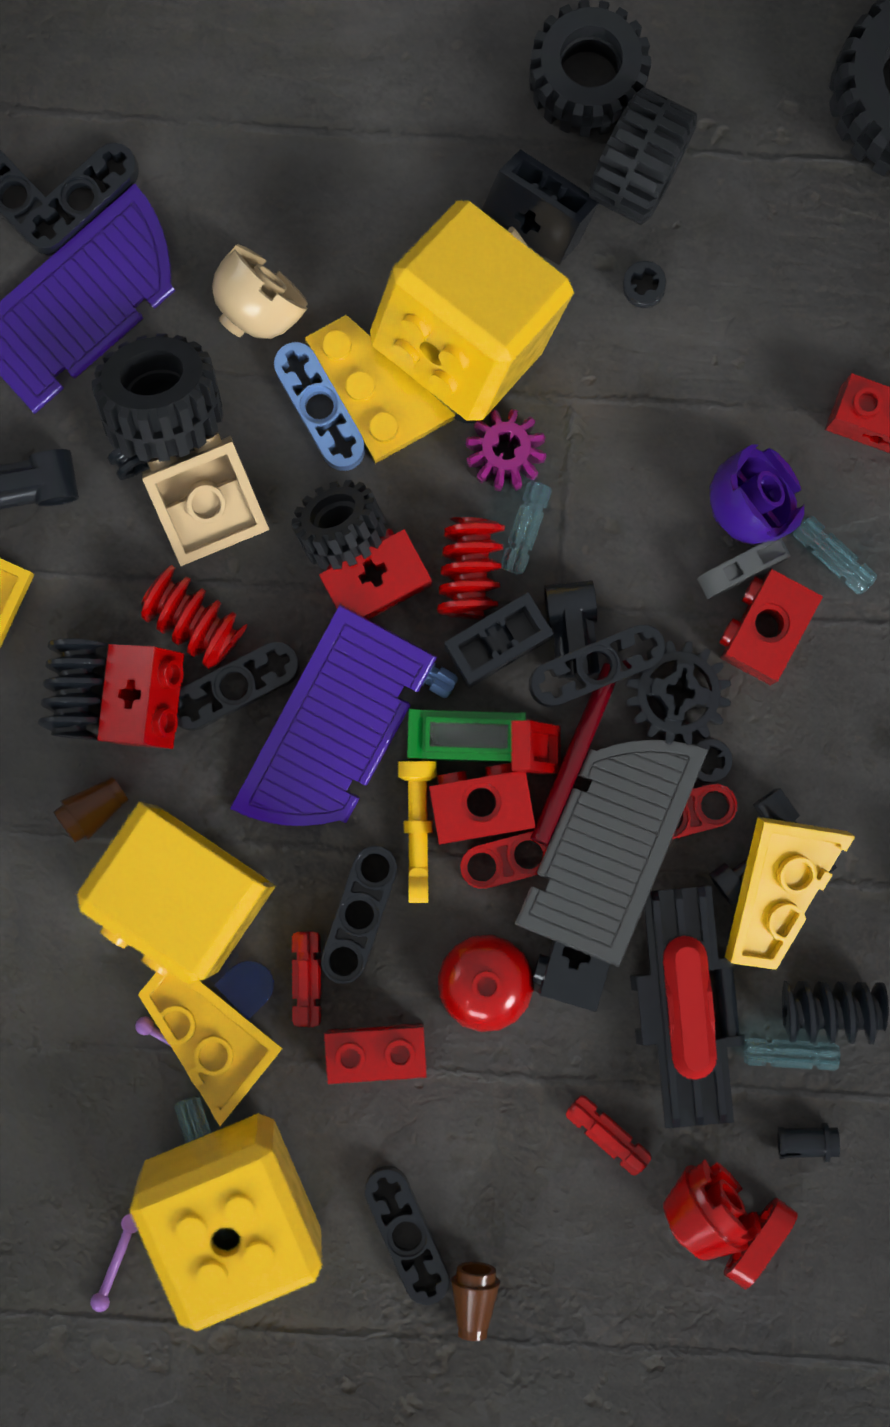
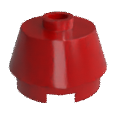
M705 1159L697 1166L688 1165L663 1202L664 1213L675 1239L694 1256L704 1261L747 1250L749 1241L761 1232V1223L757 1212L747 1214L744 1204L738 1195L743 1190L742 1186L720 1163L716 1162L710 1167Z

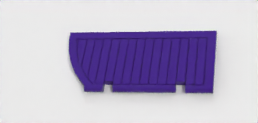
M136 184L132 185L0 301V376L34 414L64 389L55 377L64 371L65 368L73 378L78 377L144 319L142 314L135 309L144 299L155 309L175 291L171 285V262L163 229L155 211Z
M340 604L230 809L256 820L279 825L309 826L339 820L347 823L360 799L359 796L348 791L352 780L354 779L365 786L368 785L411 706L409 702L398 697L404 686L419 692L437 656Z

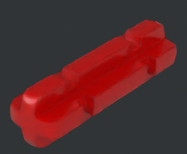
M300 931L292 935V953L297 952V959L292 960V999H297V1006H292V1022L297 1027H315L321 1023V1006H316V999H321V959H316V952H321V936L318 932Z
M581 1095L575 1099L569 1106L566 1117L578 1128L583 1125L586 1128L584 1133L613 1159L618 1156L621 1159L619 1164L631 1175L636 1176L642 1172L652 1158L651 1153L639 1142L636 1145L631 1143L633 1137L605 1112L598 1114L596 1112L598 1106L588 1097Z

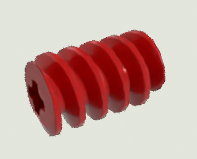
M452 517L449 520L456 524L444 529V537L455 543L443 547L442 555L454 562L441 567V575L452 580V582L439 586V594L452 601L439 604L437 613L454 618L482 620L487 617L484 615L485 610L498 607V601L485 595L486 591L500 588V582L487 577V572L502 568V563L490 559L489 553L503 550V544L490 538L491 534L505 531V525L483 518Z
M170 565L156 578L145 593L141 603L143 606L141 618L146 622L158 618L156 629L162 634L174 629L172 641L177 645L184 644L190 640L187 653L195 657L205 651L202 664L208 669L212 668L231 652L242 637L248 624L238 630H234L232 627L237 614L233 611L222 619L218 618L217 615L221 602L216 600L207 607H204L202 602L206 591L201 588L191 596L188 595L187 590L191 579L186 576L178 583H172L171 580L176 568Z

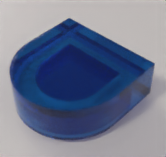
M248 960L231 968L215 986L249 1020L271 998L274 991V978L271 971L264 964Z

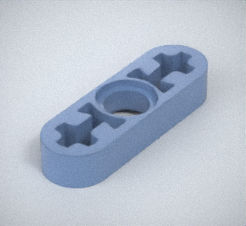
M300 342L284 345L278 350L274 359V367L279 381L327 464L340 471L354 469L361 463L365 454V445L361 433L313 350ZM294 355L299 361L307 358L308 362L305 363L304 370L311 382V385L307 386L299 395H296L294 390L303 389L298 376L293 371L287 374L284 372L289 367L287 359ZM316 378H320L322 381L321 383L312 384ZM323 394L333 401V411L328 417L314 419L306 412L307 402L314 395ZM340 418H343L345 421L344 424L337 425L343 440L346 442L354 440L356 442L351 447L352 456L347 459L341 453L334 456L330 453L336 447L329 430L323 436H320L317 432L331 428Z

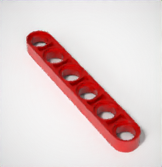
M709 784L694 788L681 816L680 826L676 829L672 839L728 824L735 817L738 809L737 799L733 791L721 784ZM709 792L721 793L728 803L726 814L718 820L708 818L701 809L702 799ZM533 831L469 849L463 855L460 863L463 879L472 887L484 889L538 875L537 870L540 863L532 869H525L520 867L514 858V852L519 843L529 840L533 841L531 839ZM537 843L542 850L543 859L548 846ZM477 853L489 854L496 863L494 875L486 881L474 880L468 872L467 865L469 859Z

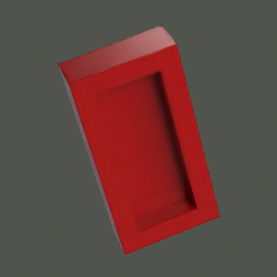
M532 720L511 721L512 771L557 774L561 766V726Z

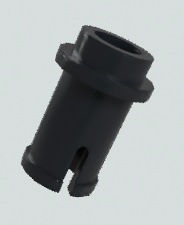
M822 1123L821 1128L778 1127L777 1145L779 1159L822 1157L824 1162H830V1157L840 1156V1137L837 1127H829L828 1123Z

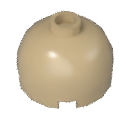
M239 244L235 245L230 253L225 256L214 274L212 284L214 301L223 313L219 317V321L227 330L238 337H242L245 332L259 339H272L284 334L308 309L306 307L308 305L307 300L280 271L275 275L263 266L267 260Z

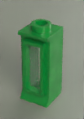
M409 709L407 759L512 763L511 721L526 720V713Z

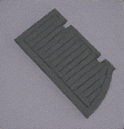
M665 740L631 741L612 745L597 751L589 749L578 776L591 781L587 793L576 788L572 789L537 870L539 876L550 879L545 891L530 887L515 924L619 967L708 750L675 741L670 745L666 744Z

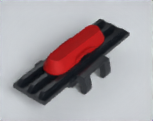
M712 886L650 891L644 906L650 974L630 975L631 990L638 991L641 1028H635L636 1044L643 1046L657 1044L665 1129L734 1123L727 1047L742 1046L746 1043L745 1034H740L733 969L738 964L730 963L725 957H718ZM714 970L720 1035H715L713 997L709 971Z

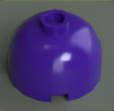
M757 444L749 445L723 462L718 467L710 484V505L716 522L732 538L749 544L776 541L792 533L800 527L805 514L804 505L797 508L795 493L801 491V486L790 465L771 448L763 452L755 449L758 446Z

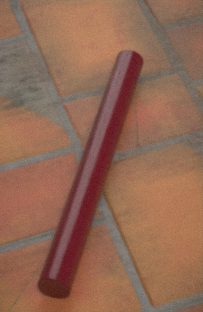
M603 664L597 680H602L608 675L610 664ZM616 682L591 692L539 816L536 828H534L531 835L533 841L542 845H549Z

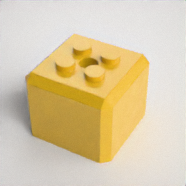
M457 200L393 267L370 329L372 346L466 421L483 420L543 353L574 291L567 277L470 201Z
M139 802L78 891L77 897L80 911L103 926L100 933L122 948L130 945L143 953L144 956L141 961L163 976L171 973L185 983L204 980L219 972L276 885L157 805Z
M257 1113L144 1161L137 1179L129 1211L181 1326L199 1331L316 1281L322 1266L321 1227L274 1119ZM223 1227L232 1228L238 1232L241 1241L238 1246L231 1250H221L213 1244L211 1239L212 1234L216 1230Z

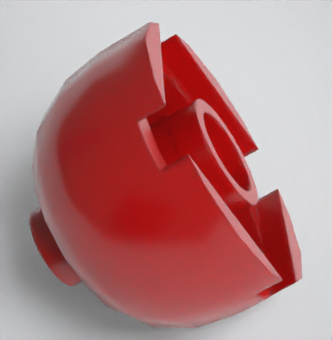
M492 934L471 936L456 944L444 957L438 974L439 998L448 1015L461 1026L478 1032L499 1031L515 1023L529 1007L534 991V982H532L533 970L525 954L511 941Z

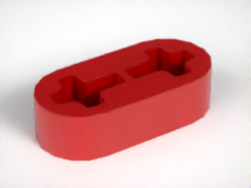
M778 1198L770 1201L759 1215L761 1223L760 1234L749 1241L747 1250L731 1255L725 1266L724 1275L741 1288L748 1289L761 1275L792 1230L797 1220L798 1212Z

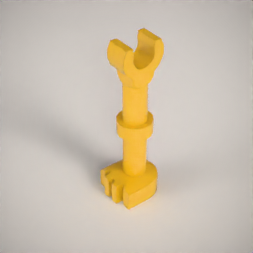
M398 761V777L408 781V820L403 821V833H408L409 903H428V833L433 831L432 820H428L427 781L437 777V761Z

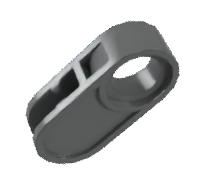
M782 538L772 542H764L699 576L697 580L709 600L789 559L791 555Z

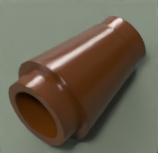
M111 777L105 782L102 781L60 800L62 806L54 810L53 813L71 839L76 843L84 837L89 840L121 808V805L129 799L116 780Z
M481 1262L462 1263L457 1266V1273L451 1278L458 1336L467 1341H482L487 1338L500 1280L496 1277V1268L492 1265Z

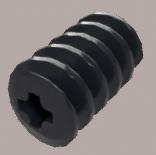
M60 638L48 642V648L61 655V657L47 660L45 664L47 669L58 674L57 677L43 681V686L46 689L56 693V696L41 700L42 707L54 712V715L40 718L38 721L41 727L51 731L50 735L97 741L98 735L87 730V725L98 723L100 720L99 715L89 711V706L102 703V696L92 692L91 687L104 684V677L94 673L93 670L95 667L106 665L107 658L97 654L96 648L108 646L107 643L76 638Z
M787 981L783 983L782 1020L790 1043H796L800 1029H805L810 1043H815L819 1030L825 1029L830 1044H835L839 1030L845 1031L849 1044H855L859 1030H864L868 1044H874L878 1030L886 1031L889 1002L886 986L882 982H876L871 992L865 982H857L851 992L846 982L838 981L834 985L832 993L829 985L824 981H818L814 986L813 992L806 981H798L793 993Z

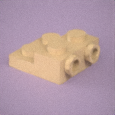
M216 432L214 436L205 437L207 442L199 449L194 447V451L180 458L175 455L171 456L169 461L159 462L158 458H152L147 462L150 469L142 472V480L180 566L269 530L231 436L221 439L219 433Z

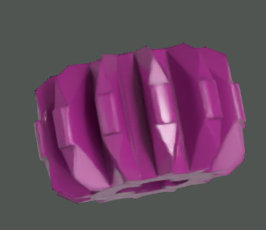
M515 409L509 411L508 422H502L497 410L491 411L490 422L492 427L483 421L477 420L474 423V429L480 437L472 436L466 439V447L476 451V453L467 457L468 467L484 465L477 474V480L483 483L493 474L496 476L494 480V490L496 491L502 490L504 478H510L514 490L521 489L522 479L520 473L528 479L535 480L538 476V471L531 463L541 464L546 459V453L535 449L545 442V435L543 433L528 435L535 425V420L529 417L521 425L516 424L518 411ZM509 441L508 447H511L512 444L516 445L517 448L514 449L512 459L504 460L503 453L499 457L495 455L498 451L499 442Z

